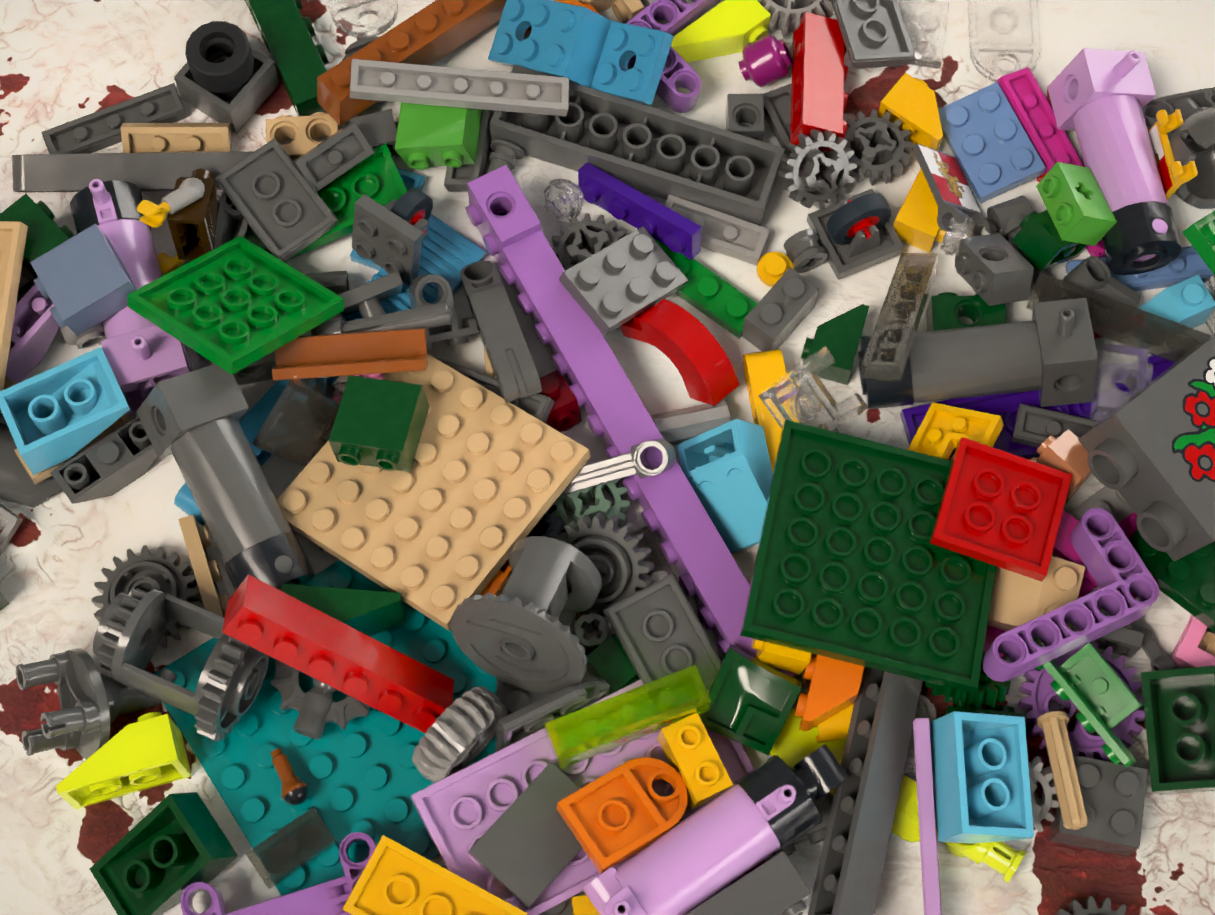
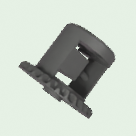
M546 536L523 538L514 544L509 553L512 573L502 593L499 596H495L492 593H486L484 596L476 594L472 598L464 599L456 607L451 617L450 626L453 637L460 649L481 669L515 687L532 692L551 694L568 686L580 684L585 675L588 661L584 655L585 649L579 644L578 636L570 633L569 625L575 613L583 612L593 606L601 590L602 580L593 562L576 547L564 541Z

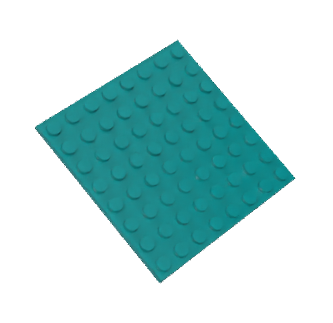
M341 560L317 573L304 584L307 586L388 592ZM404 601L403 604L407 615L406 623L370 636L454 679L453 703L457 698L462 697L465 692L478 686H484L489 692L492 691L496 694L497 678L481 669L466 656L456 643L452 631H448ZM211 638L164 667L163 669H168L177 676L174 684L195 692L203 668L219 639ZM269 656L264 681L255 700L247 712L240 717L239 723H234L232 732H227L224 740L220 739L217 742L197 733V728H195L197 719H195L194 715L164 703L281 896L344 877L345 873L339 855V847L341 841L347 835L354 832L367 834L375 840L377 845L384 835L430 861L439 856L410 798L411 795L434 784L430 779L427 780L417 770L418 768L412 762L415 747L419 744V740L425 733L370 707L369 717L352 719L345 730H342L334 722H327L321 739L316 740L300 735L293 730L299 712L294 709L282 711L280 707L282 702L281 694L270 683L276 674L275 658ZM163 669L159 670L154 674H157V676H159ZM300 671L299 685L301 690L307 693L314 686V678ZM339 690L334 691L332 694L334 702H340L348 696ZM495 736L492 738V742L468 766L495 753ZM277 748H281L283 753L287 755L296 776L303 780L309 788L308 798L300 805H289L281 796L282 782L272 763L273 758L270 754ZM362 840L354 842L349 849V857L354 863L365 861L370 853L368 843Z

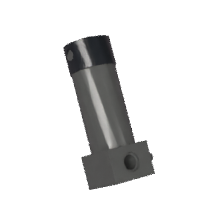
M1086 298L1033 303L1032 321L860 337L861 351L858 352L862 395L866 397L867 409L1037 390L1041 407L1094 401L1098 355Z
M213 364L158 382L136 412L158 458L173 454L225 563L224 568L235 591L248 574L280 591L282 584L304 585L315 575L296 534L292 532L239 423V419L249 409V406L234 375Z

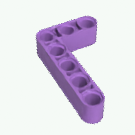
M655 0L626 24L664 31L675 36L721 0H691L694 2L693 4H687L681 0ZM664 19L668 24H660L655 20ZM670 47L665 62L667 68L663 69L656 94L675 112H689L696 106L701 88V79L686 61ZM636 55L632 56L628 62L631 68L635 65ZM677 88H686L691 93L682 94L677 91Z
M1102 508L1089 509L1084 513L1070 535L1073 548L1100 589L998 636L982 659L983 670L989 678L1000 682L1011 680L1139 620L1157 600L1159 587L1115 518L1108 511ZM1088 528L1094 530L1098 535L1091 533ZM1109 560L1115 562L1119 568L1113 566ZM1130 593L1137 595L1140 601L1134 599ZM1098 608L1104 609L1109 616L1102 614ZM1065 622L1072 624L1077 631L1069 629ZM1032 637L1039 639L1044 644V647L1035 644ZM998 652L1007 655L1012 663L1002 660Z

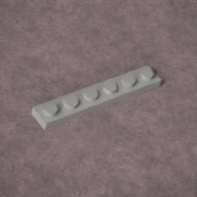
M352 59L349 98L566 117L569 102V78Z

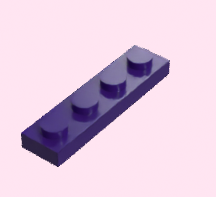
M588 162L578 170L579 196L583 197L585 201L597 205L611 213L616 219L623 220L637 229L643 226L654 239L665 244L672 251L680 253L691 260L701 252V226Z

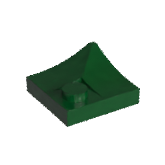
M730 644L699 712V717L705 728L769 756L802 688V682L773 669Z

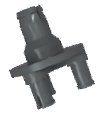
M81 648L53 654L48 660L16 666V679L21 690L53 682L58 685L61 710L42 713L40 719L42 722L47 721L46 724H41V728L22 732V744L28 756L61 748L63 751L75 748L83 758L88 759L109 741L110 725L118 716L139 712L149 707L154 708L161 703L160 700L116 682L112 677L99 673L91 656Z

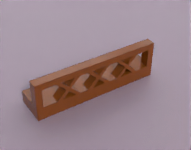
M426 327L299 336L275 350L276 366L272 369L273 381L426 370L429 365Z

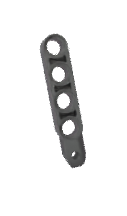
M478 261L468 264L460 271L463 288L473 318L476 319L478 332L505 403L541 393L542 387L536 366L496 265L490 261Z

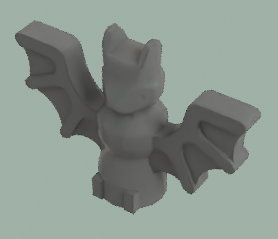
M275 659L276 674L270 683L281 694V710L294 709L299 712L293 730L298 734L318 740L321 739L327 722H334L342 730H345L352 719L369 717L371 706L349 695L340 702H334L332 694L337 689L315 678L313 680V688L304 693L299 685L300 671Z

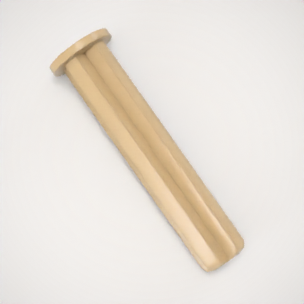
M1062 711L1048 712L1038 717L1037 725L1043 729L1063 825L1066 829L1079 830L1087 825L1088 820L1066 726L1069 722V716Z

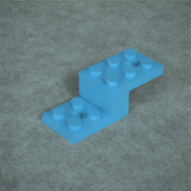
M506 0L488 60L511 67L515 64L550 76L569 78V82L627 100L652 105L674 36L664 31L611 21L581 6L551 0ZM531 26L530 36L524 39L525 31ZM636 55L635 65L632 69L628 70L629 60L632 56Z

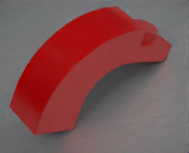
M662 299L654 307L620 326L625 337L651 344L671 360L679 371L691 399L715 406L740 385L729 358L709 330L691 313L669 300Z

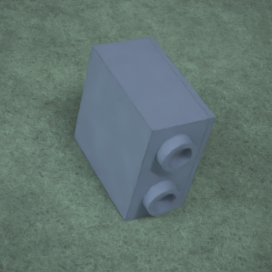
M96 223L30 262L38 278L34 279L35 285L45 299L50 297L54 307L50 308L52 316L61 328L68 326L77 336L128 306L127 295L137 290L135 283L111 241Z

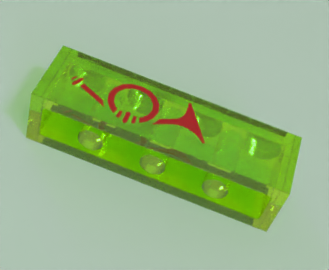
M693 665L545 723V734L559 769H563L657 732L696 712L698 715L708 712L711 701L697 667Z

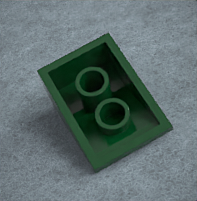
M282 584L281 586L282 592L368 636L406 623L407 615L401 593Z
M197 792L169 794L102 856L90 868V871L118 915H162L180 903L182 892L187 886L197 882L209 883L238 857V854Z

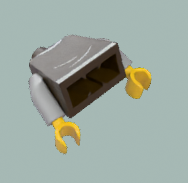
M196 169L192 172L191 177L178 178L174 191L163 197L161 204L156 205L149 200H143L137 207V211L144 214L139 221L155 228L163 224L166 213H168L167 222L177 254L173 258L164 252L157 256L163 276L181 267L183 262L189 263L214 250L220 200L215 181L213 180L214 175L206 169Z

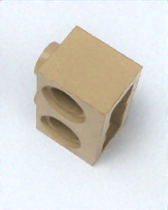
M317 112L310 116L293 117L281 115L274 119H265L267 143L274 138L279 144L284 140H293L286 145L280 144L292 161H295L321 143L315 141L320 137L329 138L340 130L339 124L326 112Z

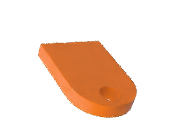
M641 757L623 763L557 802L556 809L599 873L602 874L612 866L614 867L633 856L678 825L687 806V789L682 777L672 766L659 759ZM657 780H665L672 785L674 793L667 797L659 796L654 792L652 784Z

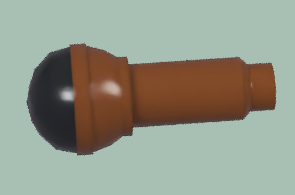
M277 748L273 750L270 754L273 758L272 763L282 782L281 796L283 800L292 806L302 804L309 795L307 784L296 776L287 755L283 753L282 749Z

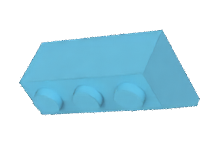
M953 711L931 721L930 730L938 842L975 844L1034 838L1025 718Z

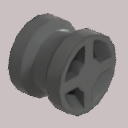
M815 229L800 231L784 243L785 251L794 258L793 266L798 273L811 271L823 264L828 258L825 248L818 244L819 237Z

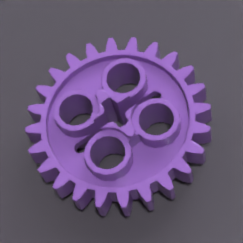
M1094 640L1092 644L1098 650L1097 641ZM1084 646L1055 658V661L1061 666ZM1109 646L1100 654L1143 704V696L1136 694L1142 688V683L1132 682L1131 680L1137 669L1130 668L1124 670L1122 665L1126 657L1123 655L1113 660L1111 658L1113 647ZM1035 668L1036 670L1032 669L1023 675L1031 683H1022L1018 691L1028 695V697L1022 698L1018 702V707L1029 709V712L1026 713V723L1033 722L1034 727L1028 735L1033 737L1040 734L1043 740L1039 748L1044 749L1046 748L1043 729L1038 727L1037 719L1041 715L1050 712L1048 703H1059L1064 708L1065 713L1068 714L1069 720L1077 707L1070 699L1065 702L1058 696L1050 685L1054 679L1045 668L1041 671ZM1139 709L1112 729L1127 749L1135 743L1130 735L1138 736L1143 730L1136 723L1145 720L1144 711ZM1077 719L1073 731H1068L1073 755L1091 759L1095 755L1097 760L1107 761L1108 756L1101 747L1105 744V741L1101 736H1093L1087 733L1084 726Z

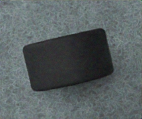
M212 21L203 24L191 33L186 42L185 56L194 80L204 89L212 92H229L238 89L248 81L253 72L254 57L246 33L235 24L226 21ZM219 51L233 53L229 59L220 63L207 61L213 53Z

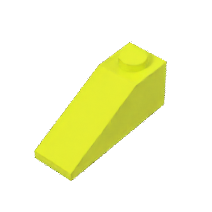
M724 0L675 35L671 47L686 63L743 52V48L747 44L768 36L771 14L757 0Z

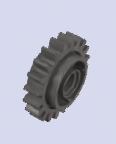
M603 513L595 515L592 521L586 514L578 519V524L572 521L565 526L566 533L561 532L555 537V539L564 541L579 549L594 565L595 559H598L607 567V574L598 571L602 580L601 590L593 606L583 611V615H589L596 609L597 614L605 618L606 616L603 613L605 609L643 590V588H647L653 582V579L645 575V573L650 572L655 566L653 563L643 560L652 551L651 548H639L638 543L641 542L644 535L638 534L631 537L629 533L632 529V523L630 522L620 529L618 527L619 519L617 515H614L605 523Z
M143 545L141 556L136 557L131 549H127L128 560L126 562H122L121 559L114 556L113 562L116 569L112 571L102 568L101 571L106 577L107 582L94 583L95 588L102 595L93 597L92 602L96 607L102 608L94 613V617L100 622L111 601L120 593L129 594L132 588L135 590L138 588L145 592L157 589L188 603L202 598L199 590L192 589L198 585L195 575H189L192 568L188 562L180 564L181 559L178 553L174 552L167 558L166 551L160 546L156 550L155 555L152 556L147 545ZM168 618L159 644L163 649L167 648L166 637L168 635L180 641L181 635L178 628L182 626L191 629V627Z

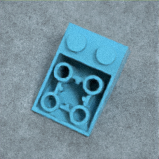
M734 419L678 444L681 469L730 553L734 554L759 544L773 476L763 426Z

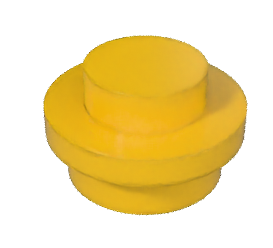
M769 252L759 259L757 275L765 285L773 287L790 267L793 269V265L786 255L779 252Z

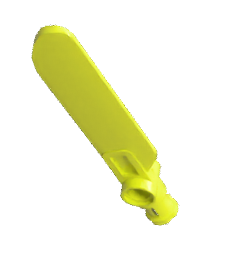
M792 707L769 755L779 756L793 770L794 765L826 744L841 765L846 739L817 743L816 736H819L818 727L815 726L807 732L799 730L802 717L794 716L796 708ZM903 774L891 832L905 841L915 843L920 842L917 782ZM835 788L829 792L833 796L835 793ZM1002 841L975 844L943 842L953 855L960 858H968L976 864L985 863L1002 874L1003 880L1007 883L1027 853L1022 849L1016 851Z

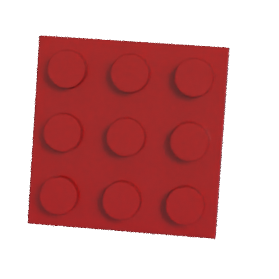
M961 437L957 443L929 543L1042 582L1048 573L1072 474Z

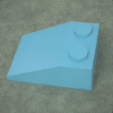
M102 347L0 391V409L17 449L33 475L70 459L130 410Z

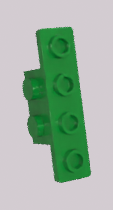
M1032 637L1035 644L1044 647L1037 638ZM1092 643L1086 644L1061 666L1053 659L1036 667L1039 671L1045 668L1054 679L1050 685L1058 696L1065 702L1070 699L1080 712L1076 714V717L1089 733H1093L1096 730L1105 741V744L1101 747L1114 764L1118 765L1122 762L1125 767H1131L1137 762L1112 729L1143 704Z

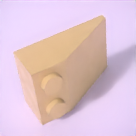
M1052 556L1047 576L1042 582L996 566L987 625L1004 631H1010L1077 600L1086 566ZM1065 622L1066 626L1071 629L1072 624Z

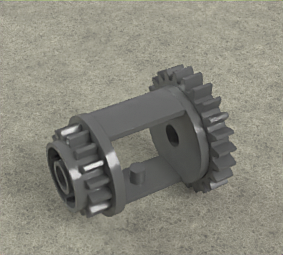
M132 588L129 594L124 592L118 594L105 610L93 641V652L99 656L97 663L101 664V668L111 671L113 680L194 715L195 719H197L195 724L197 733L217 742L220 739L224 740L227 732H232L234 723L238 724L240 717L252 705L262 686L269 663V655L222 632L224 617L157 589L145 592L138 588L136 590ZM168 618L219 639L203 668L195 692L174 684L177 676L168 669H163L159 676L144 671L159 645Z

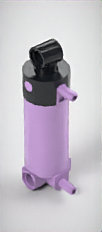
M826 744L794 765L793 770L779 756L773 755L762 766L750 771L737 780L735 785L616 868L612 866L582 889L600 915H685L779 849L783 850L792 844L805 831L819 825L822 822V818L813 800L816 799L817 801L847 780L849 776Z

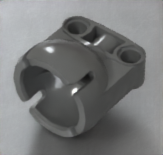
M1215 87L1151 100L1142 109L1148 131L1157 122L1156 113L1159 110H1166L1167 115H1170L1176 109H1180L1183 124L1167 133L1175 161H1180L1182 166L1187 165L1190 161H1195L1198 172L1195 178L1182 184L1174 193L1178 198L1199 209L1215 208Z

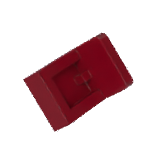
M555 370L539 378L542 392L539 394L550 397L555 402L545 424L559 432L567 431L574 425L579 424L582 421L578 401L563 376Z

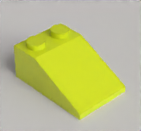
M161 712L144 714L138 718V722L124 727L56 785L57 793L74 809H80L192 777L182 732L168 714L162 715Z

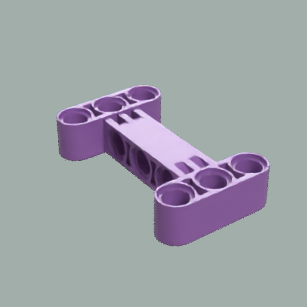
M351 833L341 841L339 847V855L345 873L344 877L231 913H227L223 896L218 888L203 882L193 883L182 892L180 899L183 915H352L342 909L377 844L375 840L365 833ZM356 841H366L370 848L368 858L361 863L352 862L349 857L350 846ZM206 890L211 895V906L207 911L198 913L193 907V898L197 892Z

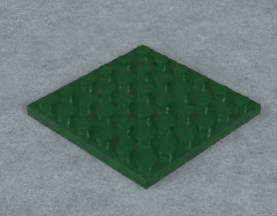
M785 420L782 427L740 636L974 693L979 683L996 566L929 543L952 461Z

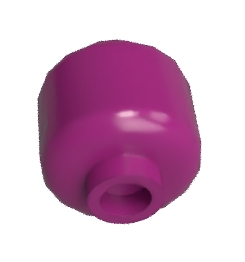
M771 35L744 46L743 60L738 62L744 79L746 81L752 79L759 87H765L786 78L789 74V66L793 65V60L783 39L777 40V38Z

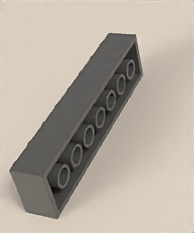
M515 64L511 73L550 76ZM569 82V102L566 117L495 111L490 121L491 141L498 139L513 143L521 148L526 156L577 172L588 162L637 191L666 200L670 194L759 226L762 225L779 178L778 171L782 169L783 164L780 158L784 156L785 148L573 82Z

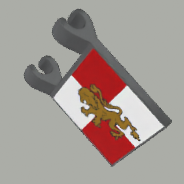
M918 143L914 145L912 149L938 205L937 223L939 228L946 232H952L950 219L954 216L955 222L963 224L966 220L965 216L970 217V237L981 236V230L984 226L988 233H996L997 227L995 223L982 215L957 158Z

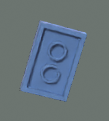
M997 82L938 109L943 136L952 153L957 158L980 203L986 202L1045 174V165Z

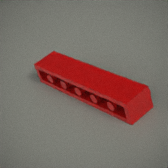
M249 574L228 600L222 629L223 633L425 734L427 729L436 721V718L440 717L445 709L453 704L454 679Z

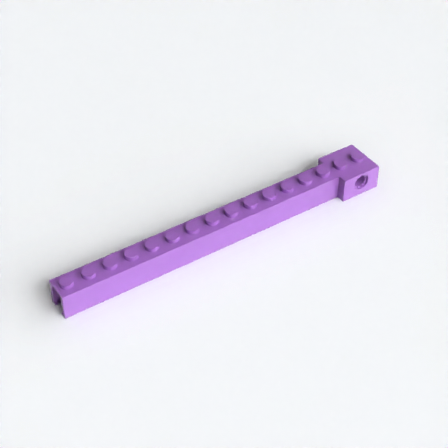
M507 165L468 182L469 206L466 207V212L471 223L475 227L477 226L483 242L489 254L494 256L499 264L501 274L508 285L513 284L519 294L516 296L523 313L525 315L530 314L535 321L534 330L542 345L548 344L554 354L551 356L556 370L561 376L566 375L571 384L569 388L577 398L578 405H583L589 415L587 422L595 437L601 436L607 446L605 448L607 458L631 452L632 445L654 439H663L600 329L559 281L560 276L565 270L541 231L539 219ZM652 446L647 452L648 462L658 468L663 461L662 452ZM676 459L674 465L666 472L640 479L637 474L625 477L623 485L627 488L629 497L632 500L637 499L644 510L641 512L644 523L650 532L656 531L662 542L660 549L669 564L674 563L681 574L678 577L680 585L688 597L693 595L700 607L697 609V613L704 627L707 630L712 628L719 640L716 642V646L722 658L724 659L730 644L756 658L757 649L751 647L752 638L740 636L750 585ZM773 668V669H775V670H777V671H779V672H781V673H783V674H785V675H787V676H789V677H792V678H794V679H796L795 676L800 675V674H796V673H792V672H788V671H784V670H780V669Z

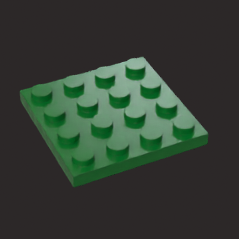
M242 236L236 237L127 295L128 308L231 375L344 311V298Z

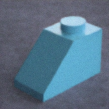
M1199 274L1166 288L1133 312L1132 316L1143 314L1145 318L1146 328L1131 331L1141 350L1202 325L1207 321L1215 309V301Z

